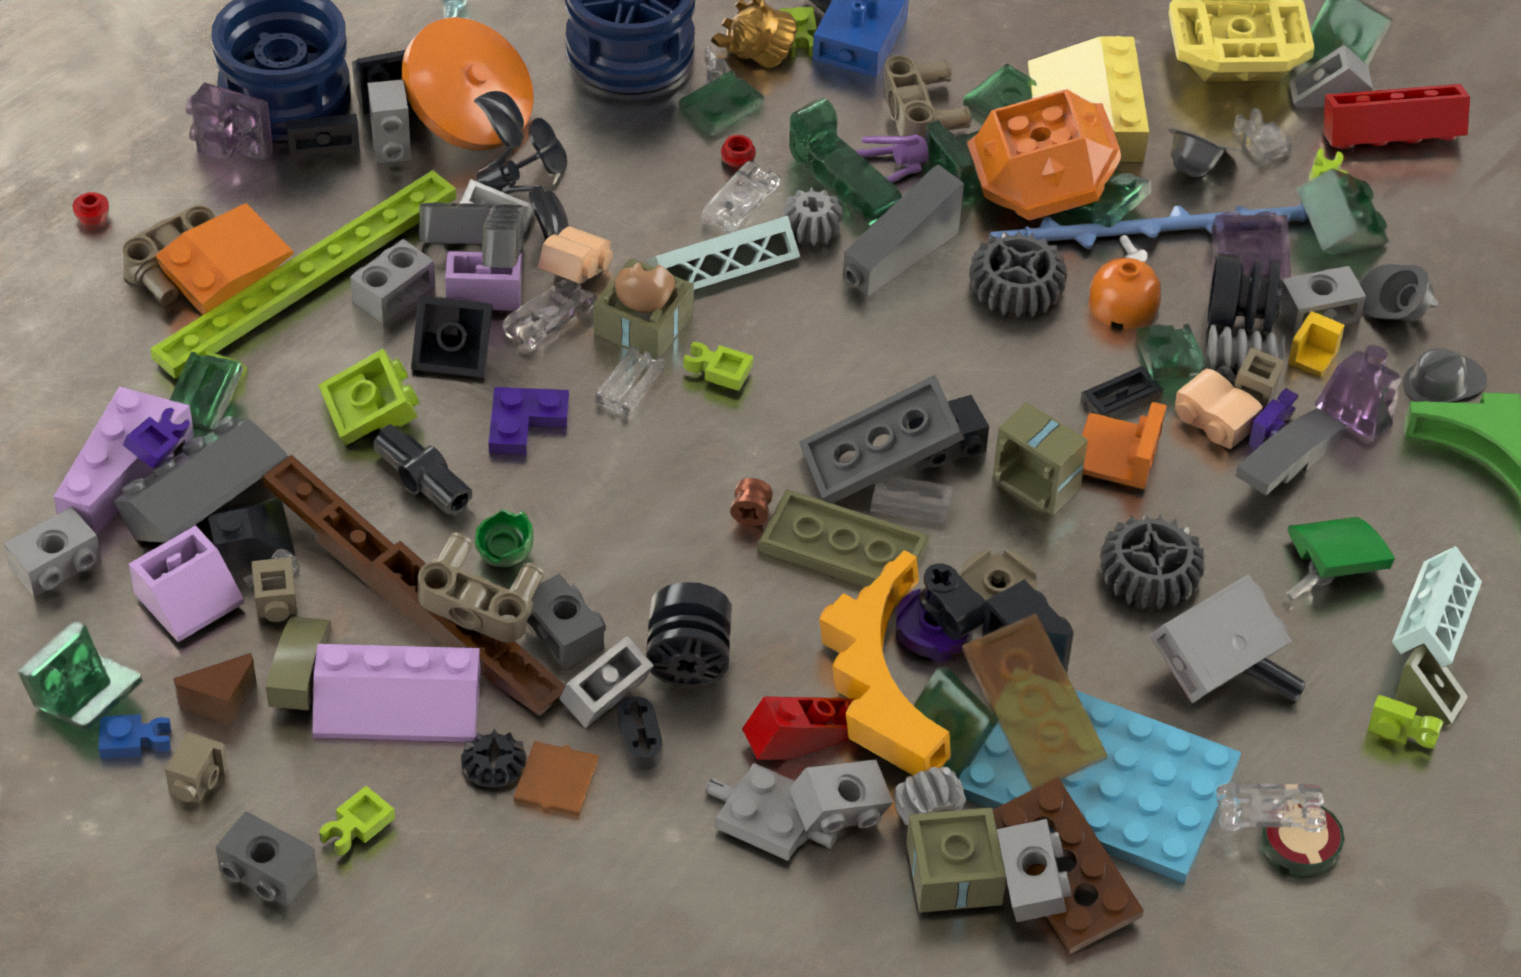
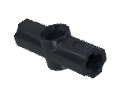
M389 424L380 430L378 437L373 441L374 450L397 470L400 480L410 492L417 494L421 491L447 515L454 514L456 516L466 509L467 504L473 498L472 489L448 469L445 458L437 448L431 445L424 448L399 425L393 426Z

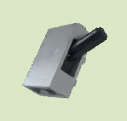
M1249 574L1165 623L1149 635L1192 703L1243 672L1291 701H1296L1304 691L1305 682L1301 678L1267 659L1291 643L1292 640L1287 634L1284 622L1274 614L1267 603L1262 588L1254 583Z

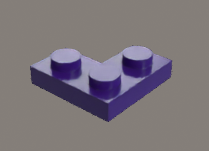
M494 387L488 442L489 453L527 455L529 426L567 428L569 390Z

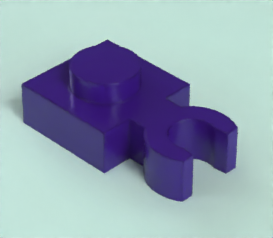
M1285 388L1276 400L1273 399L1253 421L1248 446L1257 449L1286 426L1284 421L1288 420L1295 412L1296 408L1292 404L1298 399V394Z
M172 407L163 411L159 422L148 417L126 436L123 443L125 448L152 469L176 449L180 439L185 436L190 425L188 420L183 421L182 424L172 423L170 420L175 411Z

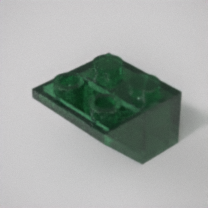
M1332 168L1297 188L1322 251L1335 256H1343L1389 243L1385 230H1387L1386 221L1375 210L1372 203L1374 194L1366 181Z

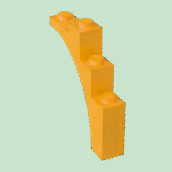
M904 550L894 561H890L885 565L881 575L870 586H866L860 591L857 600L843 593L833 605H828L821 613L819 623L822 644L839 653L832 665L835 691L849 699H855L849 705L846 712L849 739L914 776L919 771H927L932 767L941 768L951 757L949 731L928 719L908 701L892 679L883 655L884 638L892 613L900 601L919 583L917 557Z

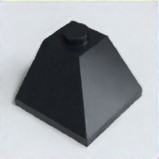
M418 295L411 369L485 378L493 304L461 298Z
M278 498L217 509L206 517L211 543L218 549L229 572L251 569V561L291 557L292 561L296 560L283 502Z

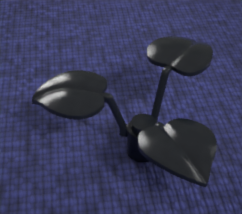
M490 91L477 97L473 102L484 111L494 131L507 146L496 159L488 162L487 167L477 172V182L498 191H503L505 194L529 192L530 203L545 240L553 234L559 235L569 225L566 212L558 197L552 191L545 192L542 185H514L520 178L519 169L541 158L549 174L557 175L562 173L567 166V155L563 145L556 138L550 124L542 118H536L528 125V135L537 152L517 163H514L512 160H504L515 148L522 144L524 139L521 132L524 127L523 116L515 101L502 91Z

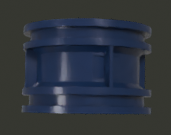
M233 0L217 14L212 24L211 41L213 56L219 69L217 79L219 103L223 115L230 124L243 133L256 138L285 141L288 140L286 121L336 116L343 115L346 112L351 101L350 71L344 59L347 54L346 25L341 11L330 0Z
M565 0V8L569 17L565 33L566 55L574 71L588 83L618 93H640L665 87L679 79L689 69L694 58L695 27L692 16L695 12V0Z

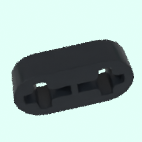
M631 696L624 699L618 707V727L626 758L635 768H653L662 759L663 747L654 707L649 700L640 696ZM638 713V716L642 718V725L636 726L634 717L630 714ZM639 740H645L646 747L650 752L642 751L639 747Z

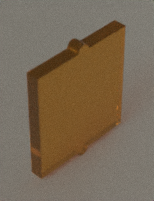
M534 741L514 795V802L542 808L545 813L552 810L579 817L599 761V755L573 750L569 745L560 747Z

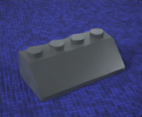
M227 416L212 425L213 431L205 437H196L184 444L181 454L175 458L169 457L162 460L152 469L154 472L145 479L138 478L122 488L123 494L113 500V503L135 540L167 542L195 526L258 481L264 474L289 456L284 449L249 418Z

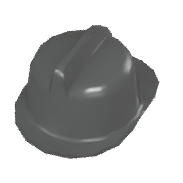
M1168 129L1174 135L1170 152L1173 165L1176 169L1189 176L1199 177L1212 171L1227 149L1242 152V150L1219 146L1205 138L1183 130Z
M1381 265L1371 270L1360 283L1366 295L1363 313L1369 317L1413 322L1422 318L1430 308L1438 306L1428 274L1421 266Z
M1434 348L1423 353L1416 364L1410 367L1403 377V388L1407 396L1416 402L1452 403L1482 392L1487 385V375L1483 367L1476 361L1446 348Z

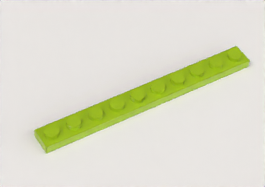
M433 170L150 348L151 358L176 379L201 363L207 351L212 353L218 352L418 224L419 204L451 203L457 199L456 188Z

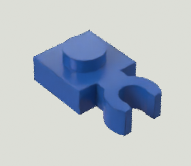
M141 714L100 716V759L142 757V747H150L158 752L170 750V737L157 736L159 733L171 732L170 719L158 717L149 723L143 724Z

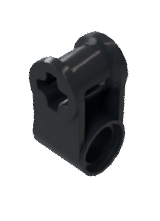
M944 563L930 565L923 577L926 587L920 593L919 601L921 607L930 614L941 626L945 634L953 640H959L983 626L986 608L985 599L978 592H975L950 565Z

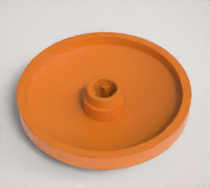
M452 17L440 19L423 28L413 38L405 51L402 62V80L404 81L408 101L419 119L433 133L446 142L464 149L477 151L491 150L505 145L494 131L484 111L473 102L477 97L490 91H502L508 94L515 101L523 116L524 127L527 124L534 101L530 74L517 50L501 34L489 26L467 18Z

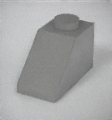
M1345 45L1289 80L1293 104L1297 108H1324L1325 94L1373 90L1368 65Z

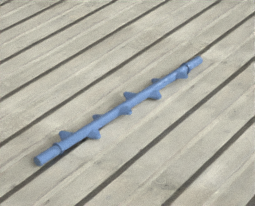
M1299 203L1298 206L1249 210L1244 206H1237L1235 211L1197 215H1190L1181 206H1174L1170 217L1120 221L1115 217H1108L1103 223L1060 226L1051 217H1044L1039 228L1030 229L1029 227H1024L1019 232L1021 236L1027 237L1033 233L1036 240L1046 238L1047 242L1075 239L1084 248L1089 249L1092 248L1096 237L1144 233L1151 238H1155L1159 232L1206 228L1215 237H1222L1226 226L1274 222L1284 227L1287 226L1289 221L1293 220L1304 222L1305 219L1338 217L1339 205L1338 203L1314 205ZM1018 230L990 232L989 239L991 236L1000 239L1003 232L1010 236H1015Z

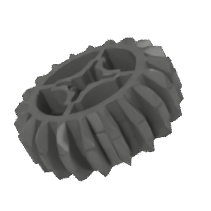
M1018 230L1015 236H1010L1003 232L1000 239L991 236L988 243H981L978 251H975L972 257L969 278L973 293L978 294L980 303L988 302L990 311L1000 308L1003 316L1008 312H1015L1019 318L1023 312H1027L1033 317L1037 310L1046 313L1049 305L1056 306L1059 297L1065 291L1068 271L1066 270L1067 266L1065 265L1064 255L1058 254L1056 245L1048 246L1046 238L1036 240L1033 233L1028 237L1021 236Z
M1145 513L1140 521L1130 516L1126 524L1118 522L1114 531L1108 532L1100 551L1101 574L1105 576L1106 586L1114 587L1115 597L1126 595L1128 605L1135 600L1141 602L1143 610L1148 604H1155L1158 610H1160L1165 602L1175 607L1179 599L1187 601L1189 596H1191V592H1196L1200 586L1201 577H1203L1205 570L1204 548L1199 547V537L1190 536L1189 526L1178 528L1176 519L1171 522H1165L1161 514L1156 520L1150 519Z

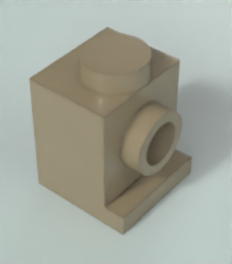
M1251 347L1237 374L1234 388L1249 393L1263 406L1264 410L1275 395L1286 361Z
M291 557L251 561L257 617H266L269 621L280 622L287 619L289 614H297ZM285 575V578L262 580L263 577Z
M186 732L165 768L169 793L182 801L199 803L206 790H211L216 784L219 772L225 774L228 769L225 744Z

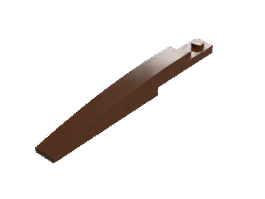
M292 454L263 475V485L316 531V541L383 599L445 647L479 648L481 675L539 716L559 700L566 685L517 642L506 643L496 640L475 630L463 628L449 619L424 609L418 601V574L426 563L403 542L399 541L394 545ZM431 585V586H429L430 588H433V589H440V588H442L441 585Z

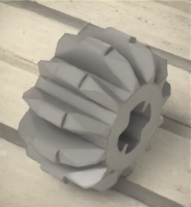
M811 187L809 192L806 193L797 190L795 196L787 198L784 212H782V217L788 215L794 238H797L799 245L804 242H811L814 247L819 241L828 245L831 238L838 237L840 226L843 222L842 206L839 205L837 196H828L826 189L821 192H814Z
M932 767L927 771H919L918 774L907 777L906 782L900 783L893 795L896 803L895 808L905 825L909 823V815L962 810L963 804L966 801L963 785L960 779H957L955 772L951 771L949 767Z

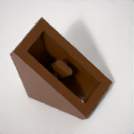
M251 653L173 678L177 703L180 709L231 726L257 683L254 660Z

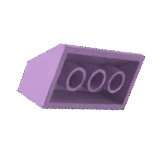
M317 644L313 687V738L472 742L477 733L481 683L479 648Z

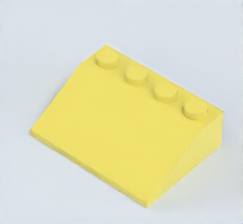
M1100 36L1028 61L1027 67L1032 99L1068 89L1091 103H1102L1120 147L1122 157L1120 162H1144L1149 137V126L1134 37Z

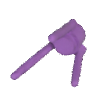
M917 134L910 136H864L862 138L863 143L895 145L842 152L837 156L838 159L843 160L893 154L895 162L898 165H903L905 168L874 184V190H880L909 174L921 172L920 164L927 163L929 152L925 139Z

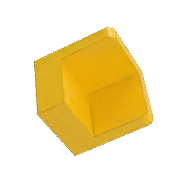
M1311 311L1293 338L1288 364L1316 376H1323L1339 351L1345 325Z

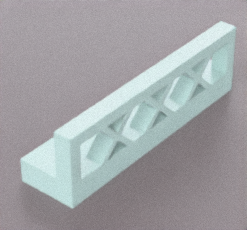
M787 215L646 259L649 266L654 268L657 265H661L666 269L680 265L691 272L687 279L690 283L698 275L703 280L693 282L694 290L798 258L800 254ZM778 233L783 234L788 250L787 254L780 256L765 249L771 236ZM763 238L760 246L752 242ZM743 244L757 251L751 264L748 266H744L732 259L738 246ZM730 249L727 256L720 253V251ZM710 254L724 261L718 275L713 277L699 270L705 256ZM762 255L769 258L767 260L759 262ZM697 259L694 266L687 263L688 261ZM729 265L736 268L735 270L726 272Z
M1456 546L1423 562L1392 640L1400 654L1424 643L1441 667L1453 662L1482 583Z

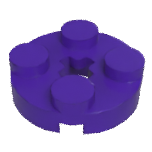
M921 588L911 591L900 601L897 608V640L914 653L930 657L933 661H948L953 654L962 651L969 644L974 631L959 640L949 638L941 626H932L926 621L927 619L934 621V619L920 605Z

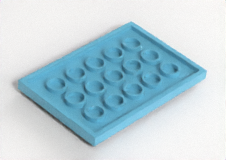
M1015 668L959 779L965 790L963 793L966 800L987 808L992 807L993 810L1059 777L1108 855L1185 883L1239 764L1242 752ZM1048 825L1050 832L1055 833L1054 829Z

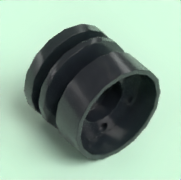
M1217 254L1209 296L1207 329H1210L1211 325H1215L1216 330L1230 327L1232 331L1236 317L1242 316L1244 317V329L1247 334H1252L1255 318L1260 319V335L1267 336L1269 332L1271 333L1281 304L1283 282L1280 275V261L1270 260L1266 276H1262V259L1255 258L1250 274L1243 273L1241 256Z
M681 582L667 585L654 594L649 604V633L647 634L646 657L654 665L650 671L652 675L665 683L680 687L708 685L724 676L729 669V636L731 633L732 604L724 593L715 587L702 583Z

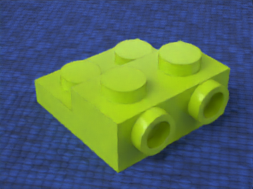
M384 349L377 351L318 384L339 437L346 446L377 428L383 429L389 424L401 427L418 417L414 407L419 405L420 401L411 385L405 386L403 380L409 378L401 361L398 358L392 361Z

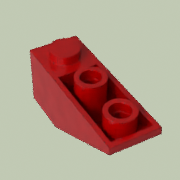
M764 696L743 726L742 731L757 760H791L849 741L846 712L849 705L855 699Z

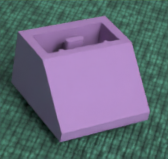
M448 251L445 274L446 297L492 303V310L520 311L524 253H520L517 264L514 267L491 268L482 265V252Z
M196 526L129 563L134 594L177 642L244 604V598L218 549Z

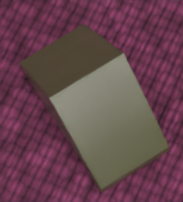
M1423 643L1415 647L1405 663L1394 700L1417 707L1416 711L1426 716L1439 718L1443 721V724L1447 725L1453 723L1468 696L1447 666L1441 667Z

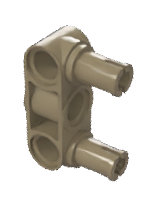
M894 55L886 60L883 94L888 104L890 116L895 121L900 136L917 134L925 139L928 146L932 138L940 136L942 132L970 128L971 115L968 106L938 110L933 108L926 85L951 81V66L947 59L939 62L919 64L908 56Z
M204 205L192 206L168 219L159 221L151 228L125 241L122 246V266L125 279L130 283L146 286L162 306L173 303L178 297V289L162 272L155 255L182 233L215 218L214 210Z
M452 533L439 558L425 564L419 571L418 601L420 605L427 611L449 619L463 628L475 630L496 640L506 643L519 640L525 633L526 621L532 612L533 602L531 599L544 577L543 569L533 563H524L511 589L503 588L491 583L482 576L460 570L472 547V541L461 533ZM431 585H441L442 588H440V589H433V588H430L429 586H431ZM512 615L516 618L507 620L502 618L501 616Z

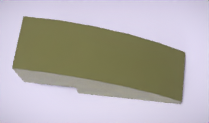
M291 616L279 640L266 684L268 707L309 710L314 687L317 644H327L331 620Z

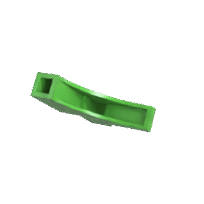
M1482 392L1480 403L1409 402L1403 424L1405 437L1440 442L1479 458L1500 473L1521 498L1520 394Z

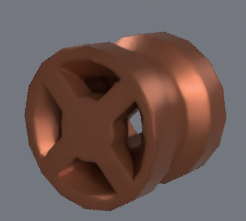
M745 478L740 480L735 487V499L731 503L730 514L733 519L743 525L759 526L765 523L768 518V505L772 501L773 490L770 485L760 479Z

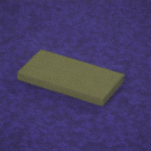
M786 489L758 541L757 552L866 587L870 586L881 575L883 568L888 562L894 561L904 550L917 557V565H919L929 545L930 535Z

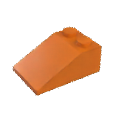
M245 203L182 233L155 256L162 272L192 305L204 315L274 271L290 258L294 252Z

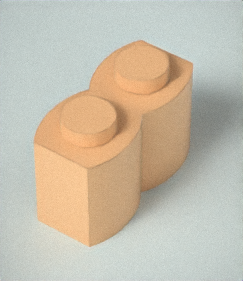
M571 226L566 227L559 235L553 234L543 243L538 269L581 284L588 278L591 279L594 275L599 274L602 270L608 269L613 257V251L610 250L611 241Z
M1207 368L1177 391L1175 411L1183 422L1203 429L1212 442L1232 449L1251 433L1253 421L1263 411V406L1253 396L1241 389L1234 388L1221 374Z

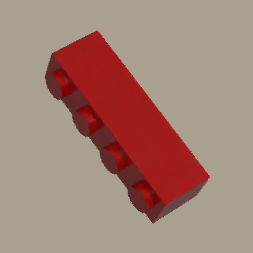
M1461 84L1325 94L1323 133L1331 146L1341 149L1352 148L1355 144L1367 143L1374 146H1384L1392 141L1419 143L1422 139L1429 138L1453 140L1456 136L1468 135L1470 95Z

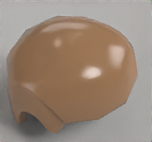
M636 263L633 267L623 268L616 277L614 285L618 299L626 307L640 313H653L656 309L661 310L665 306L675 287V280L673 275L661 265H657L651 271H646L642 269L641 263Z

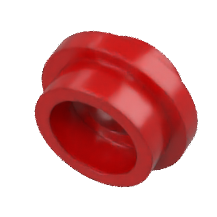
M744 135L728 137L721 147L722 160L731 166L742 167L749 165L756 157L755 146L751 139Z
M84 193L74 200L72 205L73 213L85 225L99 224L105 220L109 211L108 199L100 193Z

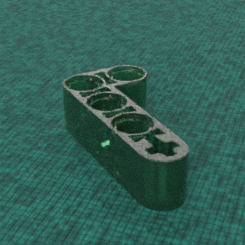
M819 98L793 112L790 116L789 149L793 158L867 225L872 226L902 198L901 193L894 184L837 135V114L833 105L827 99Z

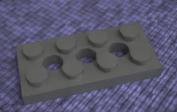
M933 375L799 441V444L823 501L833 504L963 440L964 437L936 376ZM924 418L923 423L918 428L907 429L911 420ZM883 434L890 435L885 444L873 446V442L878 436ZM855 451L854 457L849 462L839 463L840 457L845 452Z

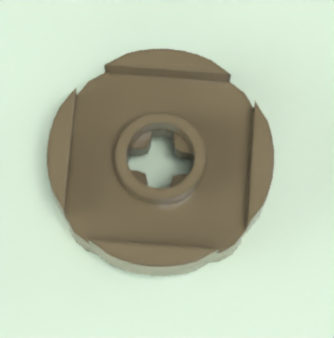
M991 550L981 551L971 556L962 567L961 577L985 601L1024 579L1035 591L1037 590L1035 568L1026 558L1012 551L1004 550L1003 555H991ZM991 581L997 584L1003 581L1006 583L1005 588H995L991 586Z

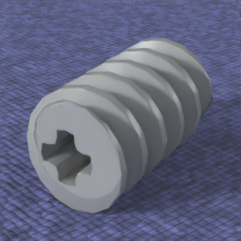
M1211 325L1206 360L1210 361L1211 370L1217 371L1220 363L1223 362L1227 374H1231L1236 364H1239L1241 368L1251 347L1283 360L1285 334L1279 344H1277L1274 333L1269 332L1265 341L1262 342L1260 331H1254L1250 339L1247 340L1245 329H1239L1235 338H1232L1230 327H1224L1221 335L1218 336L1216 326Z

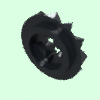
M493 729L491 734L482 735L478 732L472 742H465V748L461 755V765L465 775L474 783L484 787H502L514 782L522 775L527 763V754L525 753L523 742L516 741L511 732L502 735L498 734L495 729ZM495 749L498 751L499 757L498 762H495V767H492L491 762H489L490 751Z

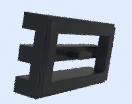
M1142 365L1081 392L1080 401L1084 406L1089 405L1090 413L1116 419L1161 399L1164 389ZM1142 380L1144 381V382H1142V383H1140V384H1137V385H1135V386H1133V387H1131V388L1128 387V386L1133 385V384H1135V383H1137V382H1139V381H1142ZM1116 392L1115 395H1112V396H1110V397H1108V398H1106V399H1103V400H1101V401H1098L1099 399H1101V398H1103V397H1106V396H1108V395H1110V394Z

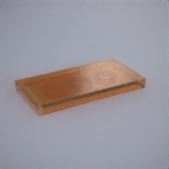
M1036 613L962 646V651L1031 790L1056 777H1059L1060 780L1107 759L1108 755Z

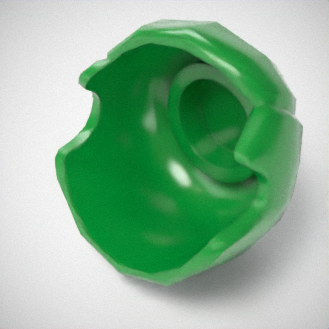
M501 509L494 516L485 518L476 529L475 548L481 558L492 566L508 568L520 564L532 551L534 541L533 526L523 511L515 514L506 509Z

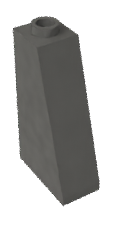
M939 164L932 168L844 251L843 278L851 286L858 288L869 296L957 236L960 227L964 183Z

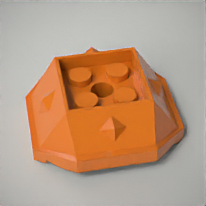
M1068 89L992 110L977 135L967 141L969 154L984 197L1000 206L1015 210L1017 215L1029 221L1098 201L1105 189V183L1113 175L1122 158L1120 147L1103 104L1091 103Z

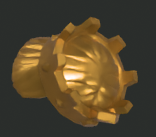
M739 0L735 3L739 10L733 19L724 18L721 24L728 29L726 36L716 33L712 37L711 42L717 47L726 48L727 52L737 55L738 58H752L765 68L776 67L786 58L794 43L797 32L794 17L789 12L775 10L766 4L764 0H752L749 3Z

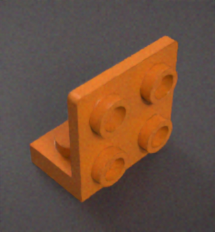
M1152 402L1148 416L1140 415L1138 424L1090 413L1082 436L1088 439L1083 474L1145 489L1161 438L1167 405Z

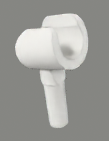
M1123 235L1120 237V242L1128 253L1125 258H1135L1143 262L1147 260V252L1141 249L1138 251L1128 236Z

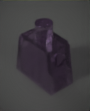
M1369 345L1365 353L1362 351L1354 352L1337 366L1315 402V406L1371 441H1374L1392 427L1396 412L1401 378L1398 373L1385 366L1388 357L1387 351L1380 346Z

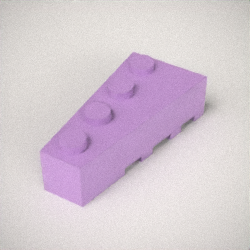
M119 387L54 495L57 514L73 507L97 535L119 512L113 500L123 494L122 488L138 478L145 479L153 472L150 466L123 446L126 436L148 417L159 422L163 411L172 407L175 410L170 420L172 423L182 424L185 420L190 421L185 436L178 443V445L181 442L186 444L194 436L190 405ZM173 452L169 454L166 458L173 457Z

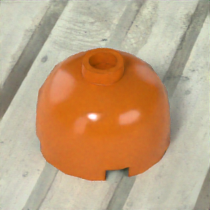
M1121 257L1108 261L1097 270L1090 284L1088 306L1097 319L1111 326L1112 322L1124 324L1123 329L1143 327L1155 319L1161 304V283L1149 265L1135 258Z

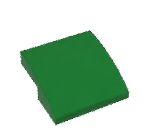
M1359 517L1290 525L1287 530L1301 558H1311L1321 578L1391 569L1395 560L1391 550L1377 531Z

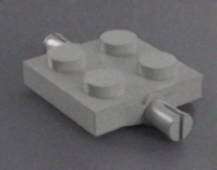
M753 763L743 779L733 787L713 777L707 782L705 793L725 801V805L715 819L716 829L787 861L796 848L808 839L831 849L837 837V832L825 833L823 830L806 832L789 789L795 781Z

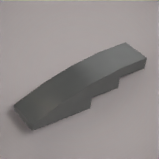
M1318 407L1292 421L1260 445L1237 466L1236 477L1267 496L1281 481L1287 484L1300 470L1307 472L1349 431L1350 426Z

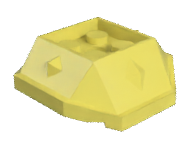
M1172 0L1169 5L1168 16L1177 60L1186 62L1204 82L1279 81L1294 67L1313 58L1315 47L1303 0Z

